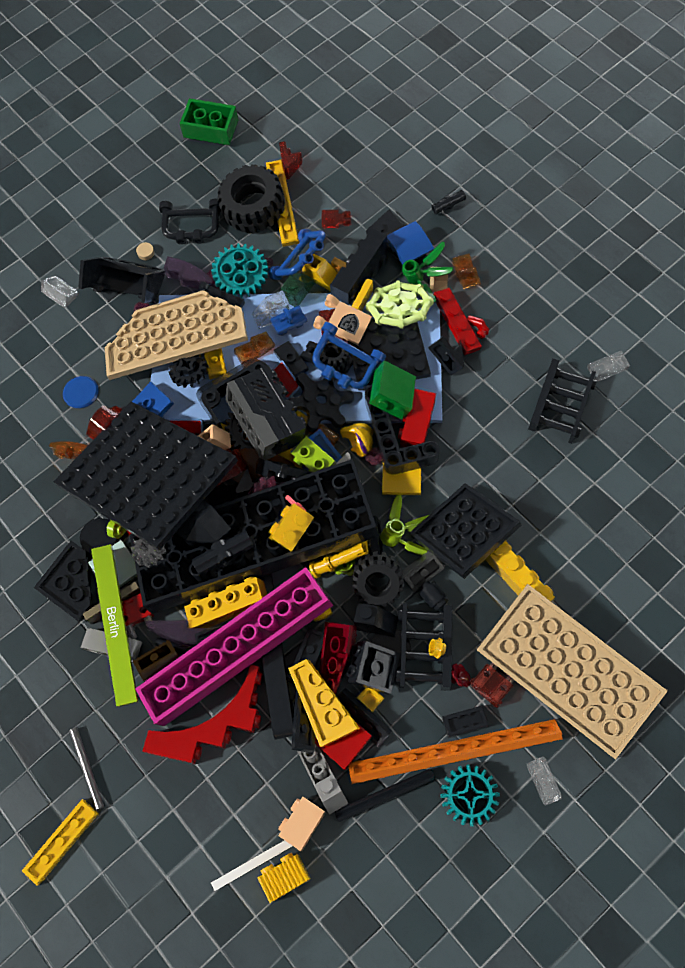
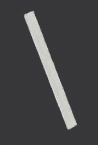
M284 840L211 882L214 891L292 847V845Z

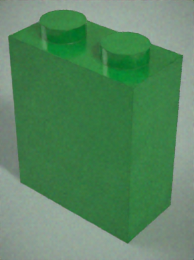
M384 360L374 372L369 404L402 420L412 410L416 376Z

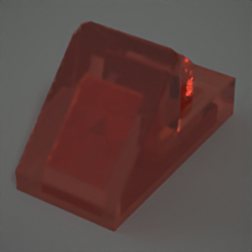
M283 141L279 142L287 180L302 165L301 152L291 154L290 148H287L286 142Z

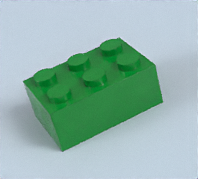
M189 98L179 124L183 138L230 145L239 119L236 106Z

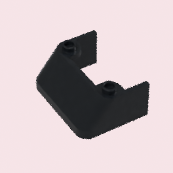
M111 257L84 259L80 261L78 289L93 288L95 292L111 289L138 295L141 303H152L157 298L166 270Z
M251 358L197 390V399L214 425L222 429L221 423L212 409L220 403L221 398L226 396L227 383L266 366L265 362Z

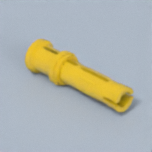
M362 542L336 555H326L322 560L312 561L309 563L310 571L316 579L328 571L333 572L336 570V567L367 555V546Z

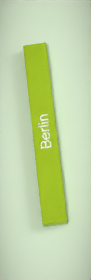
M110 544L93 548L91 551L116 707H122L138 703L139 701L137 691L135 690L136 683L113 546Z

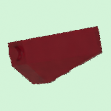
M325 622L319 674L336 695L350 660L352 648L355 645L357 626Z

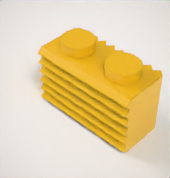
M291 852L280 859L282 863L274 867L271 864L261 870L262 875L257 878L269 903L311 879L299 854L293 856Z

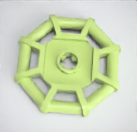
M396 280V283L374 289L373 296L366 303V310L372 314L376 324L396 326L403 329L404 326L424 321L430 307L434 304V300L423 289V285L403 283L400 280ZM420 295L423 300H418L416 297Z

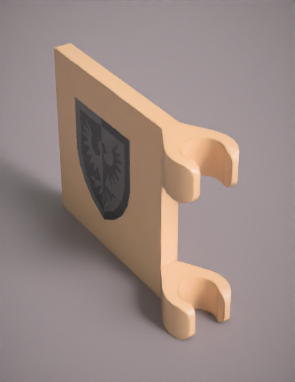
M331 294L327 295L325 306L335 308L329 320V323L338 328L335 335L358 345L372 316L339 301ZM317 316L313 326L316 329L322 330L321 328L327 321L323 317Z

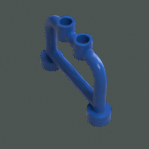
M310 229L300 230L298 233L299 244L281 266L270 267L268 271L269 277L272 280H280L283 276L296 274L305 264L312 263L315 251H321L324 247L325 232L321 230L311 231ZM309 243V249L305 253L300 254L304 247ZM300 254L297 264L292 268H288Z
M325 322L321 328L324 333L312 356L315 367L322 371L321 376L325 379L331 380L333 377L339 380L337 385L344 389H347L348 386L354 389L366 387L378 364L385 360L386 355L381 351L373 349L369 356L336 337L335 334L338 328L329 322ZM327 341L370 364L360 382L352 380L351 377L341 374L333 367L325 365L320 361V355Z

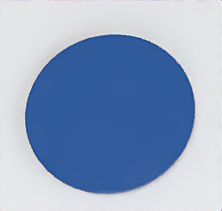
M75 377L65 385L63 399L70 407L85 408L96 400L99 392L98 385L90 377Z

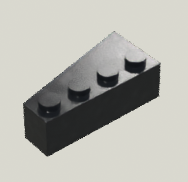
M371 227L366 231L368 234L364 240L361 239L357 244L359 247L356 253H351L348 257L346 268L342 266L330 284L331 295L347 305L356 299L364 282L375 277L381 266L385 265L388 261L387 235Z

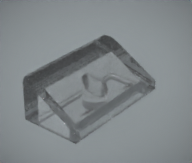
M56 276L41 281V292L64 308L69 306L79 295V292Z
M542 756L527 763V768L542 803L548 805L561 800L562 795L545 757Z

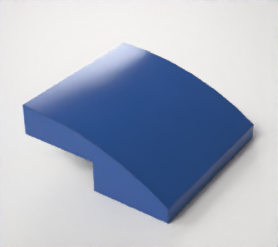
M416 221L387 235V242L392 251L396 252L402 265L407 260H416L434 250L429 238Z

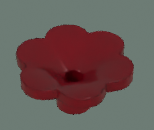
M453 664L451 666V683H457L460 687L470 686V675L465 671L462 664Z

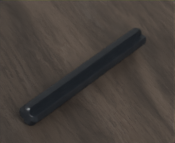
M427 769L350 803L334 812L336 819L341 822L429 783L435 779L432 769Z

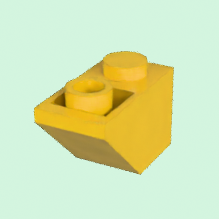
M313 254V262L305 264L302 268L303 277L330 291V284L338 273L326 259Z

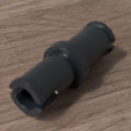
M461 189L450 196H445L443 200L432 204L431 208L434 214L437 215L446 209H452L454 205L466 200V195Z

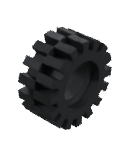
M327 341L320 355L322 363L333 367L338 372L340 368L343 370L347 366L349 360V352ZM329 352H335L339 354V356L331 358L326 356L325 354Z

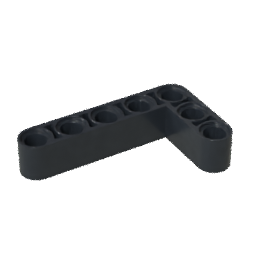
M372 386L368 387L365 390V405L385 470L389 474L394 475L436 464L439 459L440 449L438 444L433 441L399 449L389 414L369 404ZM385 428V429H387V430H386V431H380L379 429ZM388 444L392 445V447L386 448L384 446ZM427 452H433L435 454L428 455ZM413 456L416 459L410 460L408 457ZM396 461L397 464L392 465L389 462Z

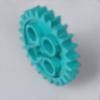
M238 243L237 248H234L231 244L230 250L224 247L225 252L219 251V257H214L216 263H212L213 269L211 272L216 287H220L222 291L226 290V293H233L235 296L240 294L241 298H243L245 293L250 297L251 291L256 294V288L261 290V284H266L265 278H268L267 272L269 270L267 260H264V254H260L259 249L254 251L253 246L248 249L246 244L240 247Z

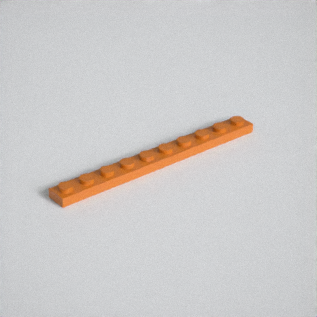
M553 719L355 761L349 765L351 782L355 784L562 739V732L556 720Z

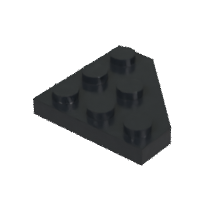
M70 541L34 588L75 620L81 622L84 618V612L93 606L89 557L87 551L73 541Z

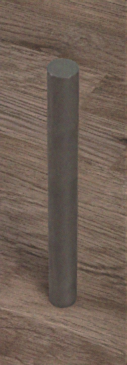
M76 727L69 730L97 811L104 808V804L78 728Z

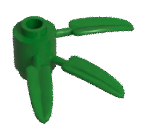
M441 242L426 256L420 266L414 260H407L402 268L408 283L423 285V289L433 298L434 303L436 298L427 284H422L421 282L424 277L423 273H427L428 277L443 276L451 273L453 267H430L428 270H421V268L425 265H431L438 258L445 247V242Z

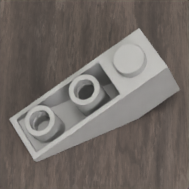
M315 744V751L312 753L299 751L298 754L329 815L347 805L348 802L320 748Z

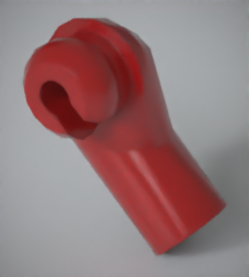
M471 315L468 316L469 324L476 326L478 329L477 336L482 339L489 334L485 321Z

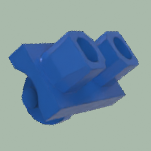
M299 305L290 310L285 308L283 313L270 319L276 332L281 336L287 334L289 330L303 326V323L308 322Z

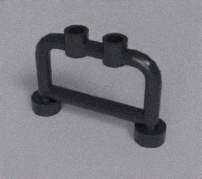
M216 198L209 201V208L173 209V204L169 201H161L159 203V211L162 213V234L168 239L176 240L178 244H185L186 239H193L194 243L201 244L203 243V238H210L218 232L221 208ZM212 215V228L209 231H202L200 229H195L193 232L178 230L176 233H171L168 231L169 217Z

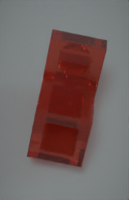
M105 405L99 408L89 422L86 435L94 440L100 432L108 428L114 418L118 417L122 409L117 406L108 408Z

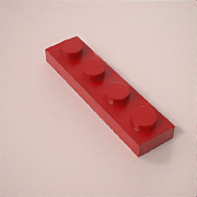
M450 287L434 292L436 304L458 345H462L463 354L467 355L480 350L482 345Z

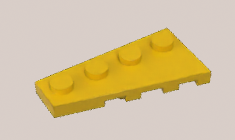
M305 659L288 668L320 747H325L360 729L310 660Z

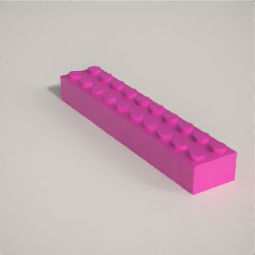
M305 567L135 688L154 724L166 726L331 608L333 604L312 573Z

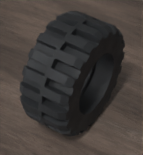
M251 164V166L244 165L240 169L236 168L232 173L226 175V179L222 180L221 187L218 188L217 199L227 223L236 230L246 233L248 231L251 233H257V230L264 231L266 227L273 226L274 221L277 222L280 214H283L285 196L277 175L264 166L260 165L258 167L256 164ZM249 194H264L256 203L250 205L239 204Z

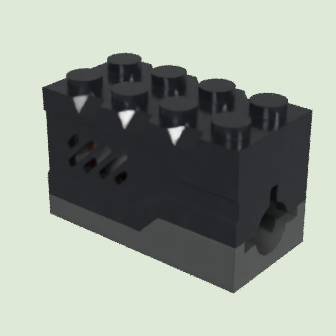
M269 365L228 382L226 388V402L259 458L267 460L299 445L304 438L307 427L304 418L297 416L295 413L297 412L295 403L287 400L286 396L288 394L285 387L278 385V376L274 370L270 369Z

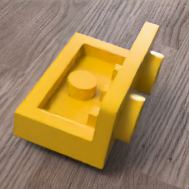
M295 503L291 504L290 507L286 505L280 514L282 516L280 522H275L269 530V533H271L269 539L276 541L290 552L314 519L311 514Z

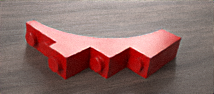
M250 665L247 677L237 695L226 708L206 722L181 731L160 732L148 730L142 752L196 764V760H199L202 754L201 743L225 749L226 744L230 743L232 736L230 728L254 733L255 728H259L261 722L259 711L252 709V706H256L258 700L257 686L261 685L263 680V673H261L260 667Z

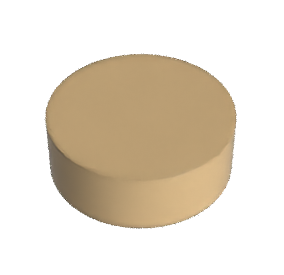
M146 242L138 245L136 249L138 257L142 260L151 259L155 253L153 246Z

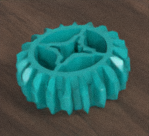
M469 764L466 765V772L463 771L461 766H458V775L452 770L450 774L453 779L447 776L444 779L449 783V786H441V789L447 790V793L440 794V797L447 798L448 800L442 803V806L446 807L449 805L451 808L446 814L450 815L454 812L456 815L453 817V821H457L459 816L462 817L461 825H465L466 819H469L470 827L474 826V819L477 820L479 825H482V816L486 821H489L490 817L487 812L491 814L496 813L491 805H499V802L493 800V797H499L500 793H493L492 791L498 785H490L489 782L493 780V776L491 775L486 779L484 776L487 770L484 769L479 774V766H475L473 772ZM465 777L464 790L452 792L456 781ZM472 777L478 779L485 786L486 791L483 792L475 789ZM469 786L475 795H481L472 798L471 807L470 801L465 796H459L467 793ZM487 798V803L483 810L474 814L476 800ZM453 799L464 801L468 814L460 811L454 804Z

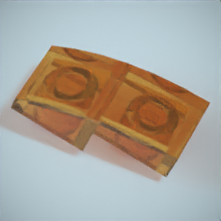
M470 254L452 258L455 272L463 289L481 284L476 267H473Z
M263 332L251 337L250 342L234 348V354L242 364L251 358L257 359L275 347V343L267 332Z
M70 441L52 442L49 444L53 454L61 459L64 457L71 459L73 455L77 457L88 446Z

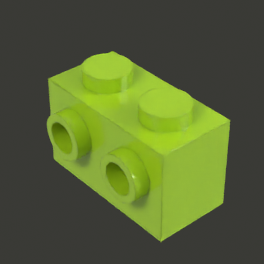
M307 436L291 452L295 457L293 461L300 467L304 465L312 473L336 464L333 458Z

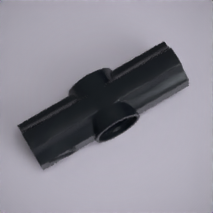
M245 530L229 540L222 539L216 541L210 550L192 559V563L197 573L201 576L218 566L225 567L232 564L236 559L235 557L255 546Z

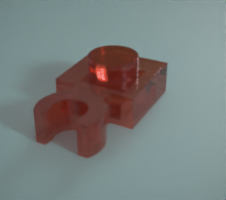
M322 210V228H339V224L351 225V219H345L351 218V212L344 211L339 214V210Z

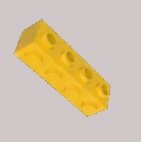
M507 541L502 543L485 559L517 595L529 584L549 601L552 602L555 596L552 589L539 580L540 578L534 570H529L525 565L524 559L520 555H515Z
M249 577L243 583L229 585L221 592L215 591L206 598L192 600L191 604L184 606L189 628L200 632L235 618L267 595L264 581L257 577Z

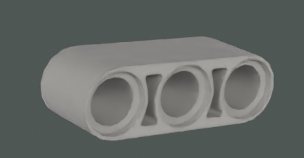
M87 628L80 648L108 656L105 632ZM128 638L133 662L139 655L142 642Z

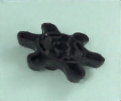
M305 373L298 374L295 380L297 385L301 387L302 394L289 400L295 403L297 410L306 412L308 417L306 429L309 432L317 431L320 422L323 420H329L336 428H343L346 425V419L339 409L341 405L350 404L354 401L353 392L337 390L334 387L336 379L333 377L331 380L322 377L320 381H313ZM316 397H325L326 403H319Z

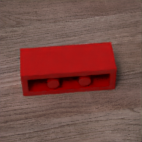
M414 389L412 410L403 418L402 422L405 425L404 428H400L398 439L401 440V447L425 443L436 401V393Z

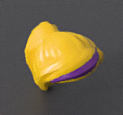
M355 423L340 429L342 438L349 439L352 445L351 451L355 452L359 457L366 456L373 446V429L364 423Z

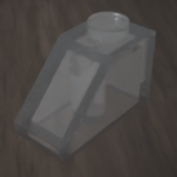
M283 290L265 297L252 312L258 329L272 324L270 319L283 313V309L287 308L290 310V305Z

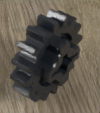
M199 354L174 361V365H170V371H168L173 383H176L178 387L183 385L186 388L189 384L191 387H193V383L200 384V379L205 380L204 375L209 373L207 370L209 366L205 357Z

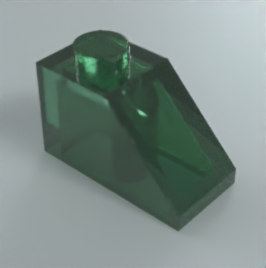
M303 273L290 275L280 289L282 301L294 307L300 305L316 280Z

